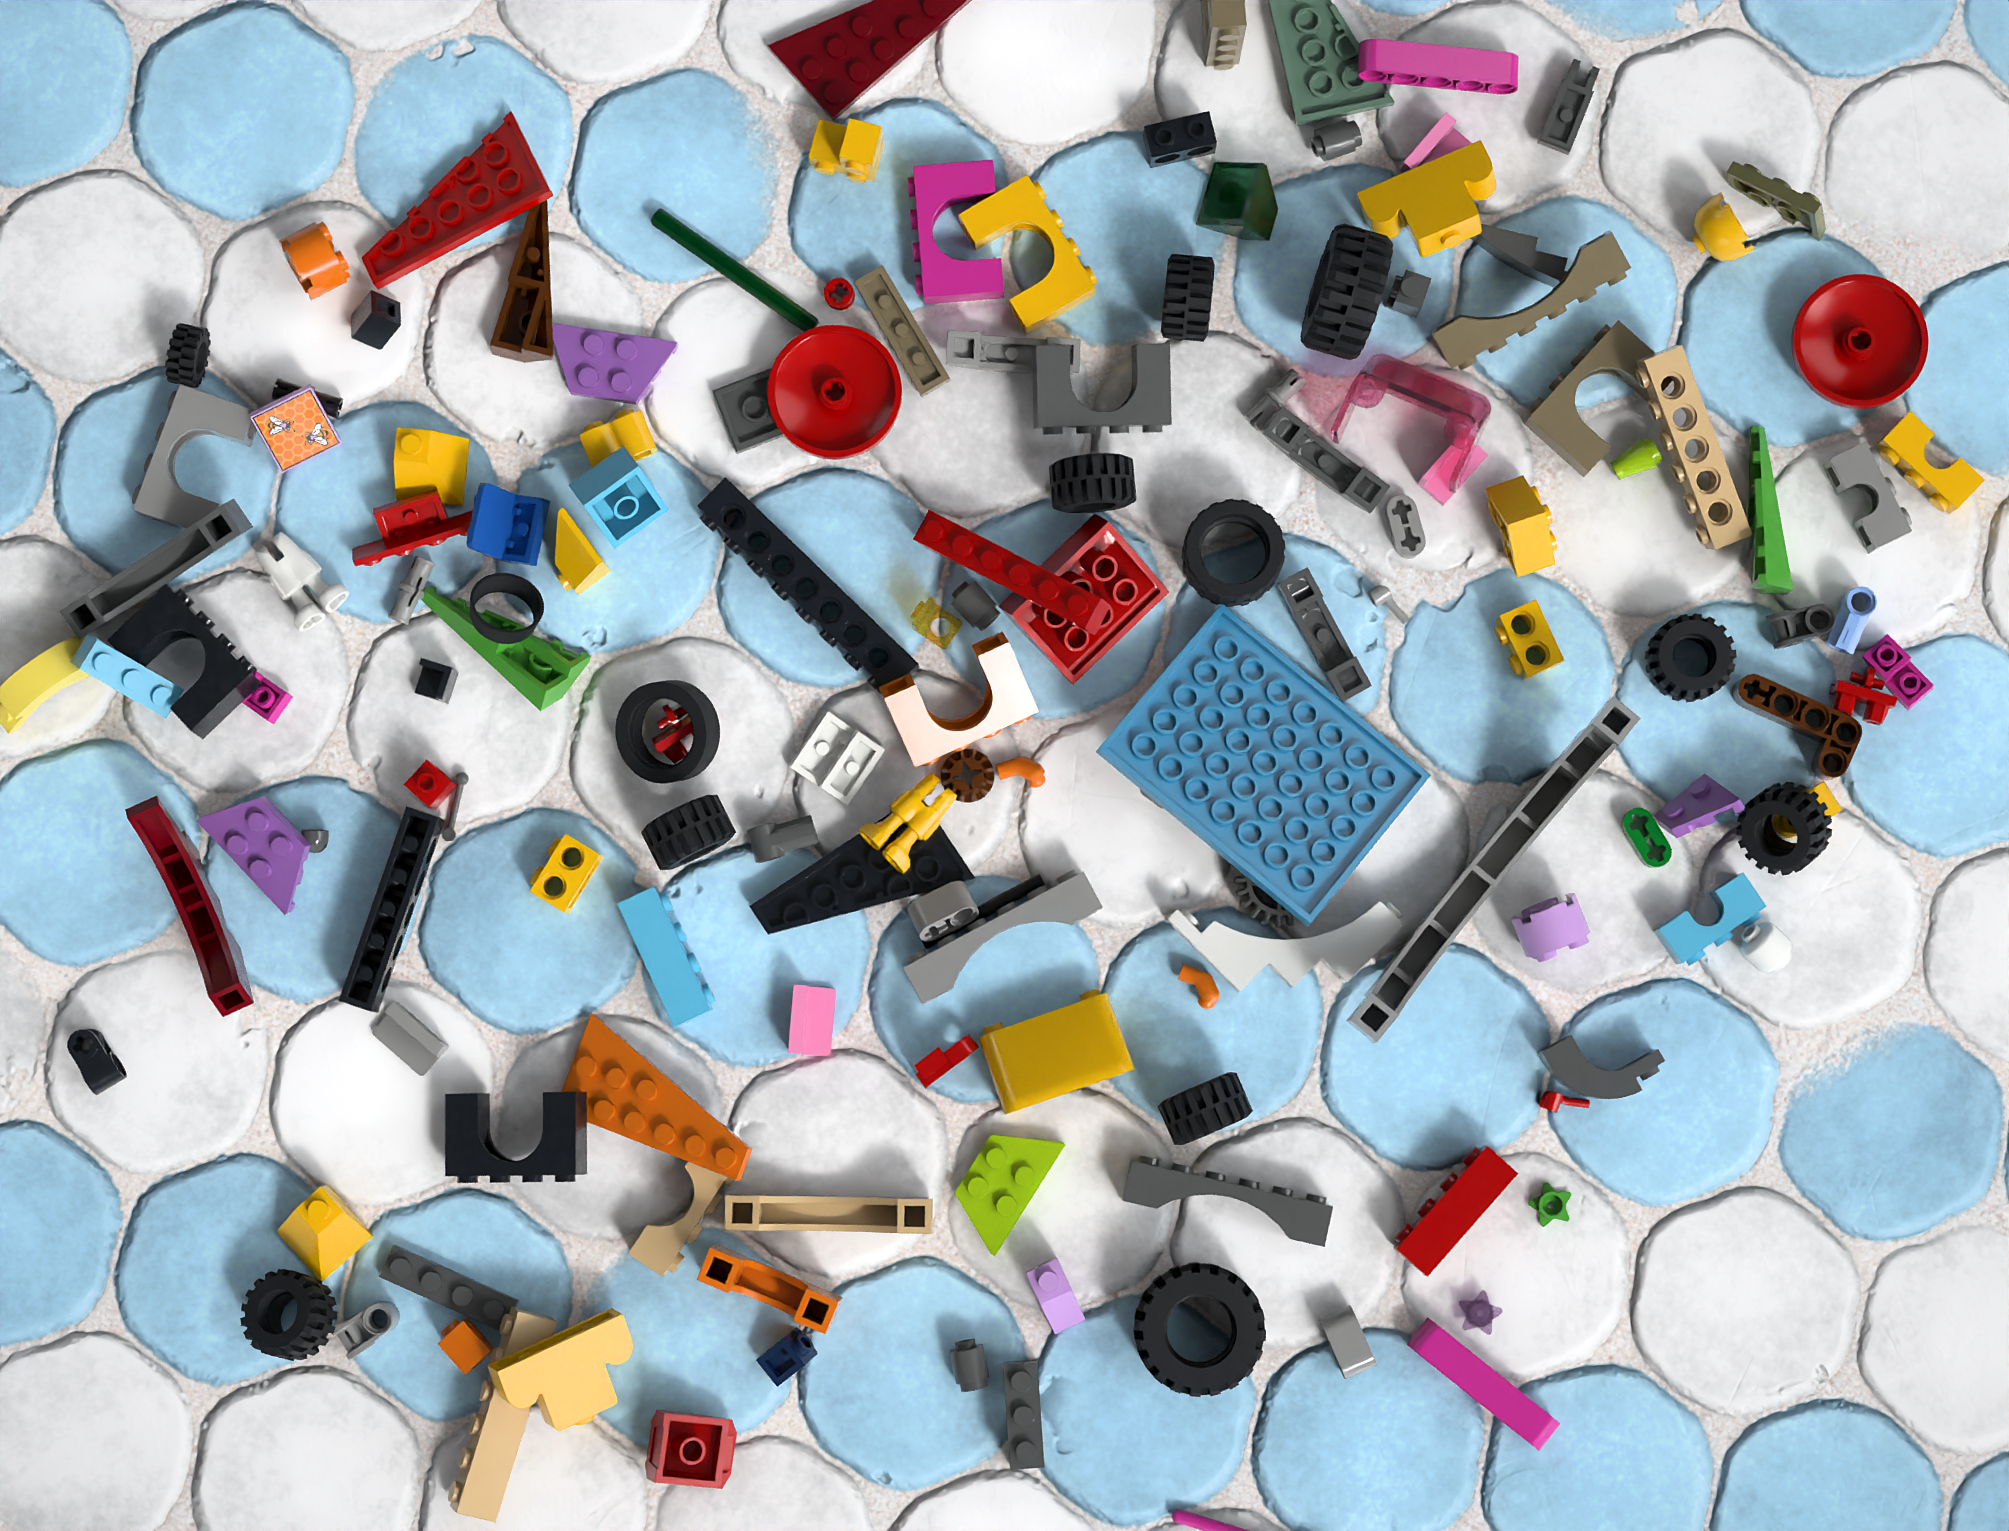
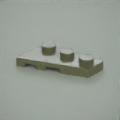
M1732 162L1726 172L1729 186L1763 207H1770L1771 204L1774 205L1777 211L1784 216V220L1792 225L1800 221L1812 229L1809 235L1820 241L1826 231L1822 203H1820V200L1815 195L1809 192L1801 194L1791 189V186L1780 178L1775 177L1772 180L1762 175L1761 171L1753 165L1747 163L1741 165L1737 162Z

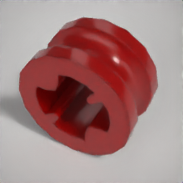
M835 278L826 284L824 297L831 308L842 311L852 306L855 300V292L849 281L844 278ZM842 286L844 292L848 290V295H844L841 302H836L835 297H830L831 293L836 292V287Z

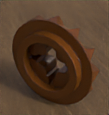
M964 749L954 752L947 757L941 768V783L944 790L949 787L957 795L955 800L964 803L975 802L985 797L991 790L994 783V768L988 757L975 749ZM962 762L966 763L970 771L976 770L977 772L982 770L981 773L973 777V789L971 790L965 780H953V778L962 774Z

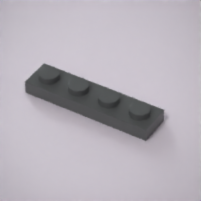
M397 1245L392 1246L379 1275L382 1279L499 1331L503 1316L509 1314L511 1306L516 1307L519 1302L516 1298Z

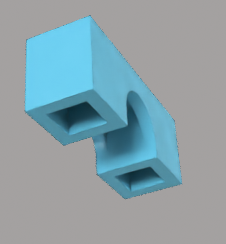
M89 633L70 661L80 670L166 719L172 711L170 707L180 698L184 691L175 683L139 664Z
M1744 872L1735 875L1709 893L1718 909L1717 918L1710 926L1698 924L1686 910L1654 930V933L1676 965L1685 961L1688 966L1692 965L1706 955L1703 951L1704 948L1713 942L1716 947L1720 946L1734 936L1731 930L1742 923L1744 928L1762 917L1759 911L1767 906Z

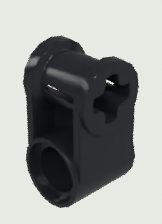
M80 1029L70 1035L67 1041L68 1051L80 1069L85 1083L95 1095H99L127 1078L124 1066L113 1053L100 1031L96 1029ZM90 1038L92 1043L88 1046L89 1050H82L81 1045L85 1043L84 1039Z

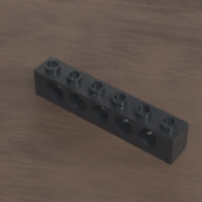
M406 806L339 998L340 1002L370 1012H379L445 822L444 819Z

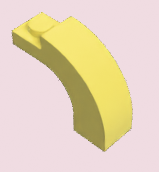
M74 636L49 648L21 667L0 686V724L8 734L17 731L34 710L53 694L89 676V674L70 662L85 637L79 640L77 636Z

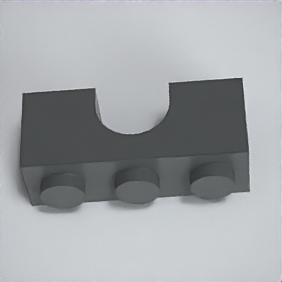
M1038 1361L1003 1362L1010 1470L1045 1468Z

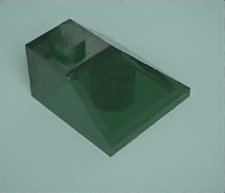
M1214 162L1196 225L1244 240L1269 241L1279 209L1267 165L1264 163Z

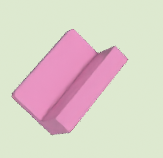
M1446 112L1403 162L1400 171L1402 173L1470 145L1472 142L1453 128L1456 120Z
M1466 428L1418 483L1424 491L1442 506L1488 456L1483 449L1468 437L1471 432Z
M794 984L788 1053L830 1056L836 999L835 989Z

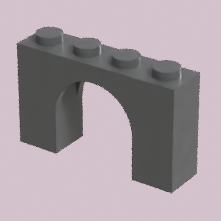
M1170 343L1135 344L1131 346V391L1126 401L1119 408L1110 412L1091 410L1084 406L1075 396L1070 379V345H1036L1032 347L1034 429L1042 428L1043 435L1063 434V428H1076V434H1095L1096 427H1109V433H1129V427H1142V433L1163 432L1162 426L1172 425Z

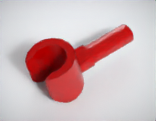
M1545 1091L1539 1106L1557 1113L1560 1104L1589 1108L1590 1101L1587 1099L1571 1098L1557 1092Z

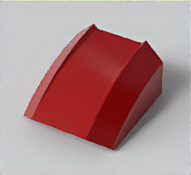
M656 1410L651 1420L647 1458L645 1461L647 1479L654 1483L722 1489L732 1471L737 1435L733 1420L692 1413Z

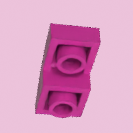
M1888 634L1862 655L1866 664L1875 668L1877 678L1885 681L1884 686L1893 696L1898 697L1897 700L1908 711L1934 688V684L1910 662L1911 657Z
M256 671L254 675L262 683L242 703L274 724L293 696Z

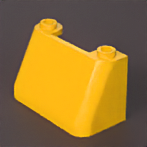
M1097 988L1080 994L1081 1001L1005 1028L1002 1022L983 1028L985 1035L978 1038L1005 1115L1135 1070L1107 992L1100 994Z

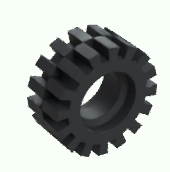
M179 323L176 325V330L174 329L172 332L173 338H170L169 350L167 349L166 355H168V359L165 362L167 381L197 388L202 382V377L205 376V367L208 366L209 362L207 358L210 356V350H208L211 345V340L209 339L210 332H208L207 328Z

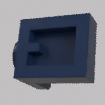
M796 1327L756 1359V1361L778 1387L804 1367L818 1353L813 1347L811 1339Z

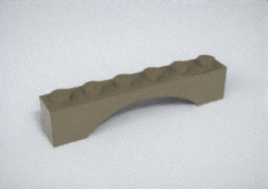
M1609 230L1580 246L1572 265L1563 279L1547 295L1534 304L1513 313L1493 317H1474L1460 314L1432 330V335L1451 369L1458 366L1460 370H1463L1477 362L1476 355L1488 349L1489 353H1493L1507 345L1506 338L1518 333L1521 337L1536 329V321L1545 316H1548L1549 320L1563 314L1567 311L1565 305L1575 299L1582 303L1596 295L1597 291L1595 288L1607 282L1609 286H1612L1627 277L1625 271L1629 270L1631 266L1613 233Z

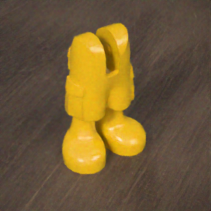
M933 773L925 776L912 789L901 793L889 805L891 814L883 821L876 824L865 823L858 829L859 834L868 844L876 850H880L892 833L901 824H906L908 826L906 830L882 851L885 859L903 874L910 868V858L908 855L911 846L917 839L926 841L938 828L941 822L940 819L957 797L948 787L928 806L924 799L931 795L941 782Z

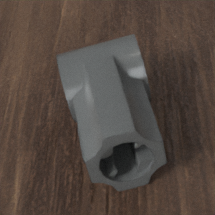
M811 815L780 824L775 822L764 824L747 830L755 863L771 861L785 856L787 852L819 844Z

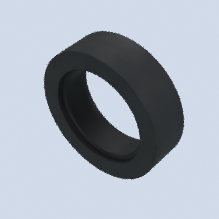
M666 680L642 685L624 700L617 715L615 735L622 759L636 775L649 782L666 784L693 778L709 766L719 746L720 724L712 702L700 689L684 681ZM660 699H669L681 705L688 713L693 725L692 746L688 754L674 765L657 760L649 752L643 740L642 725L645 714Z

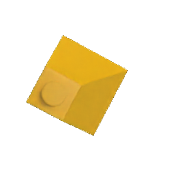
M397 427L393 460L396 500L399 501L438 489L443 504L463 506L470 440L432 430Z
M563 507L558 511L555 565L560 572L555 576L566 591L573 588L579 595L611 571Z
M329 1185L320 1186L291 1213L276 1231L321 1281L328 1278L373 1237V1234Z

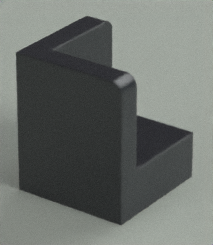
M370 290L351 315V338L381 350L401 326L400 302Z
M421 658L419 665L423 668L414 693L449 704L459 672L453 667Z

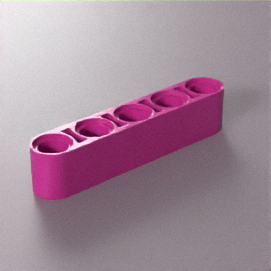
M1367 39L1359 43L1358 77L1369 82L1490 94H1511L1518 90L1519 57L1514 53Z
M1428 1317L1407 1343L1417 1354L1538 1451H1540L1560 1425L1551 1415Z

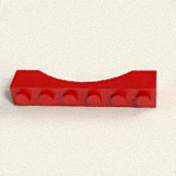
M928 510L913 540L926 549L1005 587L1093 635H1096L1111 607L1102 598L931 510Z

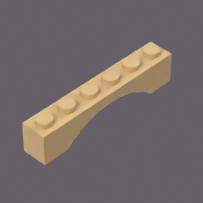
M725 1195L724 1230L932 1234L933 1198Z

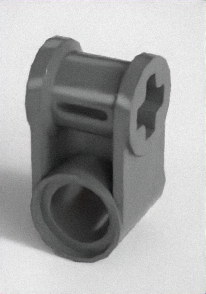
M1817 604L1766 616L1767 622L1771 623L1776 641L1773 644L1774 650L1824 636L1835 625L1836 615L1834 611L1827 605ZM1812 613H1818L1824 617L1826 623L1824 629L1818 630L1811 625L1810 616Z

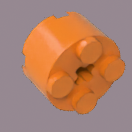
M314 222L279 240L282 251H286L290 257L288 263L305 293L309 294L311 301L345 284L347 278L351 277L348 271L349 266L341 251L339 250L335 253L333 251L334 245L331 241L333 238L324 222L319 224Z

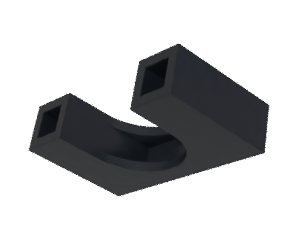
M165 584L107 641L113 648L145 667L175 641L188 638L201 641L205 651L204 670L197 682L170 709L191 732L204 739L262 682L254 675L258 669L244 655L240 658L235 655L233 650L236 648V645L224 633L218 636L212 630L216 624L202 610L197 614L191 608V605L195 603L193 599L181 588L174 591Z
M543 1092V1132L541 1140L529 1156L519 1161L502 1155L492 1141L490 1134V1093L445 1094V1176H457V1183H478V1176H490V1183L510 1182V1176H522V1182H543V1175H555V1182H575V1175L587 1174V1092Z

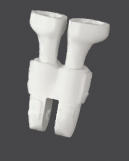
M279 532L272 538V541L278 547L281 555L284 554L281 560L278 561L277 557L264 545L255 552V555L268 574L271 586L281 599H292L295 603L298 613L294 618V626L301 632L306 631L322 622L326 615L304 592V585H308L312 589L321 605L329 613L334 612L343 604L349 592L342 584L331 586L320 578L321 566L309 553L304 550L302 551L287 535Z

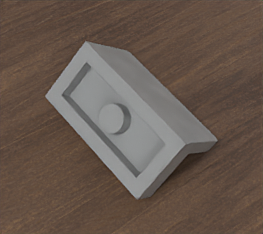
M393 1001L384 1011L387 1015L372 1031V1034L419 1076H424L449 1046L403 1005Z

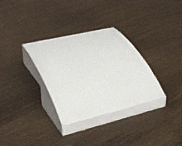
M825 711L788 767L848 806L885 749L830 712Z

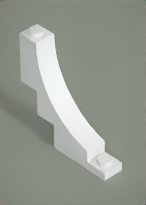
M1378 901L1363 915L1343 927L1318 936L1302 939L1281 940L1261 938L1230 929L1216 921H1213L1201 933L1197 929L1201 924L1187 910L1182 914L1177 909L1166 920L1238 993L1266 965L1292 988L1320 960L1343 984L1347 983L1404 926L1399 920L1403 916L1399 910L1390 902L1384 905L1381 901Z

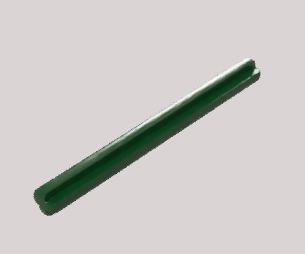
M659 208L650 220L654 227L803 332L817 327L819 321L814 315L665 210Z

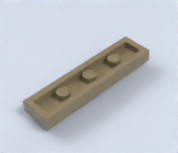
M881 265L855 280V287L921 398L948 383L950 377L884 266Z

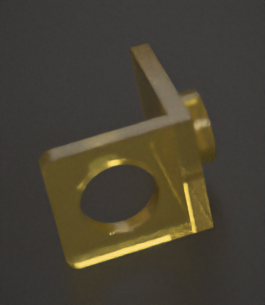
M931 596L926 603L921 601L910 617L914 620L912 622L913 630L943 650L947 649L962 626L961 620L936 605L935 599ZM937 618H944L950 623V631L944 637H937L931 632V623Z

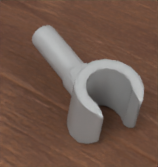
M1380 585L1368 591V596L1376 608L1386 603L1387 607L1403 624L1410 619L1395 603L1388 587Z

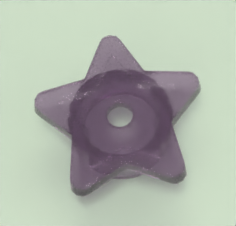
M1482 1290L1472 1301H1459V1306L1465 1313L1462 1329L1469 1330L1478 1327L1484 1333L1490 1335L1492 1333V1320L1502 1314L1503 1309L1489 1303L1485 1290ZM1478 1310L1483 1311V1315L1481 1317L1477 1316Z

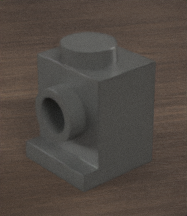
M1409 270L1405 271L1403 277L1396 275L1385 308L1417 318L1432 278Z

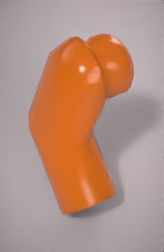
M1017 757L995 764L1000 780L1020 775L1027 779L1029 786L1033 788L1040 787L1045 782V770L1042 765L1027 757Z
M1182 965L1178 980L1196 987L1199 994L1197 1002L1202 1008H1213L1216 1001L1219 1000L1220 992L1212 975L1189 965Z

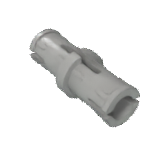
M1291 369L1273 389L1268 388L1263 393L1264 397L1248 413L1244 414L1248 423L1258 414L1261 415L1251 425L1259 431L1282 406L1286 408V402L1306 385L1302 376L1292 386L1290 385L1299 375L1294 369Z
M414 557V562L404 583L400 582L398 586L400 592L388 618L408 626L418 600L424 597L425 593L422 591L435 564L421 557Z

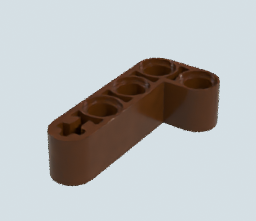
M1750 674L1735 683L1732 689V697L1736 704L1820 742L1811 762L1812 772L1817 778L1825 781L1832 780L1846 772L1862 737V727L1856 719L1760 675ZM1752 684V691L1758 695L1748 698V691L1744 687ZM1768 691L1770 692V694L1766 698L1762 697V695L1768 693ZM1776 697H1783L1787 701V713L1783 714L1775 709L1774 700ZM1807 711H1813L1818 715L1819 725L1817 728L1810 727L1806 723L1805 715ZM1839 725H1844L1849 729L1850 739L1848 742L1841 741L1838 738L1836 730ZM1825 755L1835 759L1837 767L1834 773L1828 772L1823 767Z

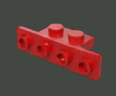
M438 489L373 508V515L383 539L354 547L352 549L353 563L355 566H372L391 555L404 556L423 545L436 546L446 541L447 538L458 534L467 536L473 510L448 518Z

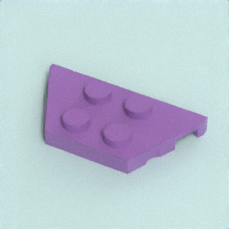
M552 323L553 341L570 394L575 396L637 405L645 395L648 386L661 373V368L669 357L678 349V343L675 341Z
M266 796L200 817L197 820L201 827L284 915L294 909L293 897L296 886L301 884L304 873L303 863L308 858L311 844Z

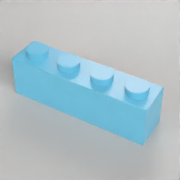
M653 886L617 903L673 1027L678 1028L714 1011L711 1003L716 1001L708 983L702 985L697 972L701 971L700 964L694 952L688 954L683 945V942L688 939L679 921L673 923L668 911L672 910L673 906L666 891L659 892L658 888Z

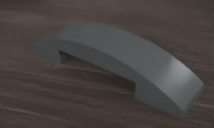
M1282 406L1262 434L1310 475L1369 514L1372 513L1390 488V485L1364 466L1361 468L1308 429L1309 425Z
M1308 567L1277 583L1307 645L1341 702L1371 687L1372 685L1357 657H1354L1326 606L1322 598L1324 596Z

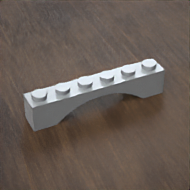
M1071 870L1056 879L1059 885L1049 890H1046L1045 886H1041L1027 894L1029 901L1019 906H1016L1015 902H1011L997 910L999 917L989 922L985 918H981L967 926L969 933L959 938L955 934H951L937 942L939 949L929 954L925 950H921L908 957L907 961L909 964L903 967L921 1003L925 1004L952 990L961 970L970 957L984 943L999 933L1018 925L1034 922H1059L1073 925L1100 911L1103 906L1084 871L1076 874L1075 870Z

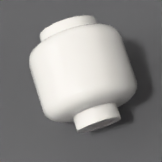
M1763 922L1758 925L1754 923L1748 926L1742 933L1741 954L1758 971L1763 973L1770 971L1778 972L1790 961L1792 956L1791 941L1773 923Z

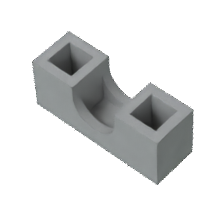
M1865 441L1830 458L1823 464V467L1837 494L1856 488L1864 491L1870 498L1871 509L1869 514L1853 524L1869 554L1912 532L1910 527L1912 521L1907 510L1904 507L1900 508L1894 497L1896 489L1892 481L1888 477L1883 476L1879 468L1881 462L1877 452L1873 447L1869 448Z

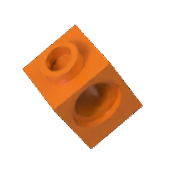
M457 1319L451 1322L441 1332L444 1338L438 1343L464 1375L471 1372L494 1349L492 1344L469 1319H465L461 1323Z

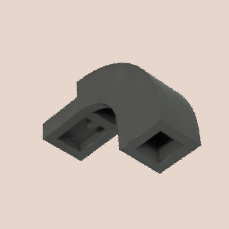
M1572 1035L1560 1039L1537 1053L1549 1073L1561 1085L1576 1094L1594 1099H1618L1642 1091L1643 1089L1636 1078L1640 1076L1642 1081L1660 1072L1658 1065L1665 1062L1659 1049H1655L1619 1069L1612 1071L1603 1070L1592 1065L1583 1056Z

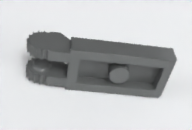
M1573 59L1565 80L1563 79L1537 142L1566 155H1569L1593 96L1594 91L1592 89L1600 71V68L1593 66L1589 70L1584 87L1574 84L1573 80L1579 72L1581 62L1577 59Z

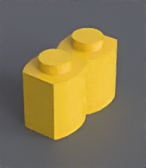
M632 408L617 413L615 415L616 420L603 425L602 421H597L584 427L585 432L580 434L579 437L592 468L622 446L625 447L635 461L658 452L641 410L634 412Z

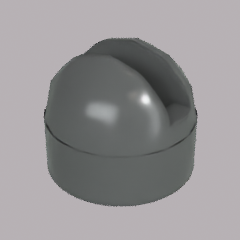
M301 830V834L311 844L310 853L322 852L327 847L329 830Z

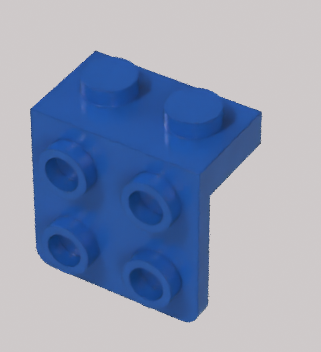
M480 483L474 498L471 523L467 530V547L502 562L537 566L550 501L539 497L515 495L492 484Z

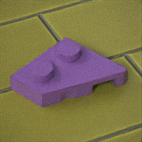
M1703 774L1676 798L1665 804L1653 817L1659 826L1675 838H1679L1698 827H1705L1716 822L1714 815L1730 808H1733L1734 812L1738 813L1745 809V806L1740 798L1708 775Z

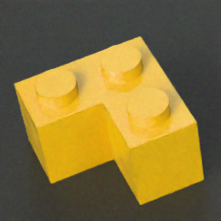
M849 118L847 126L818 119L808 156L810 166H814L815 171L825 175H833L834 172L845 174L847 179L857 183H866V180L875 182L884 148L882 126Z
M1523 475L1485 488L1490 515L1501 532L1506 559L1516 576L1520 577L1555 565L1553 551L1557 550V542L1553 532L1549 531L1548 526L1553 523V519L1547 504L1541 505L1537 488L1535 486L1530 487Z

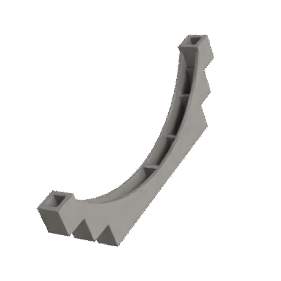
M1614 696L1602 706L1589 724L1578 732L1561 755L1550 763L1382 969L1383 973L1366 992V997L1346 1020L1371 1042L1376 1043L1399 1016L1421 982L1478 908L1563 806L1625 739L1641 719L1638 715Z

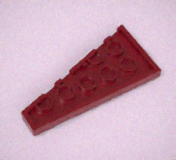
M873 0L769 44L767 48L824 112L835 121L972 0Z

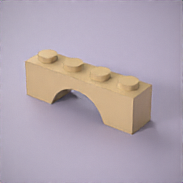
M687 1162L685 1168L690 1174L694 1185V1199L689 1211L682 1219L671 1225H646L628 1254L661 1276H665L668 1271L674 1274L685 1257L680 1254L685 1244L689 1242L693 1245L704 1228L699 1225L700 1221L706 1213L709 1215L714 1213L722 1200L718 1196L724 1184L730 1187L735 1181L734 1179Z

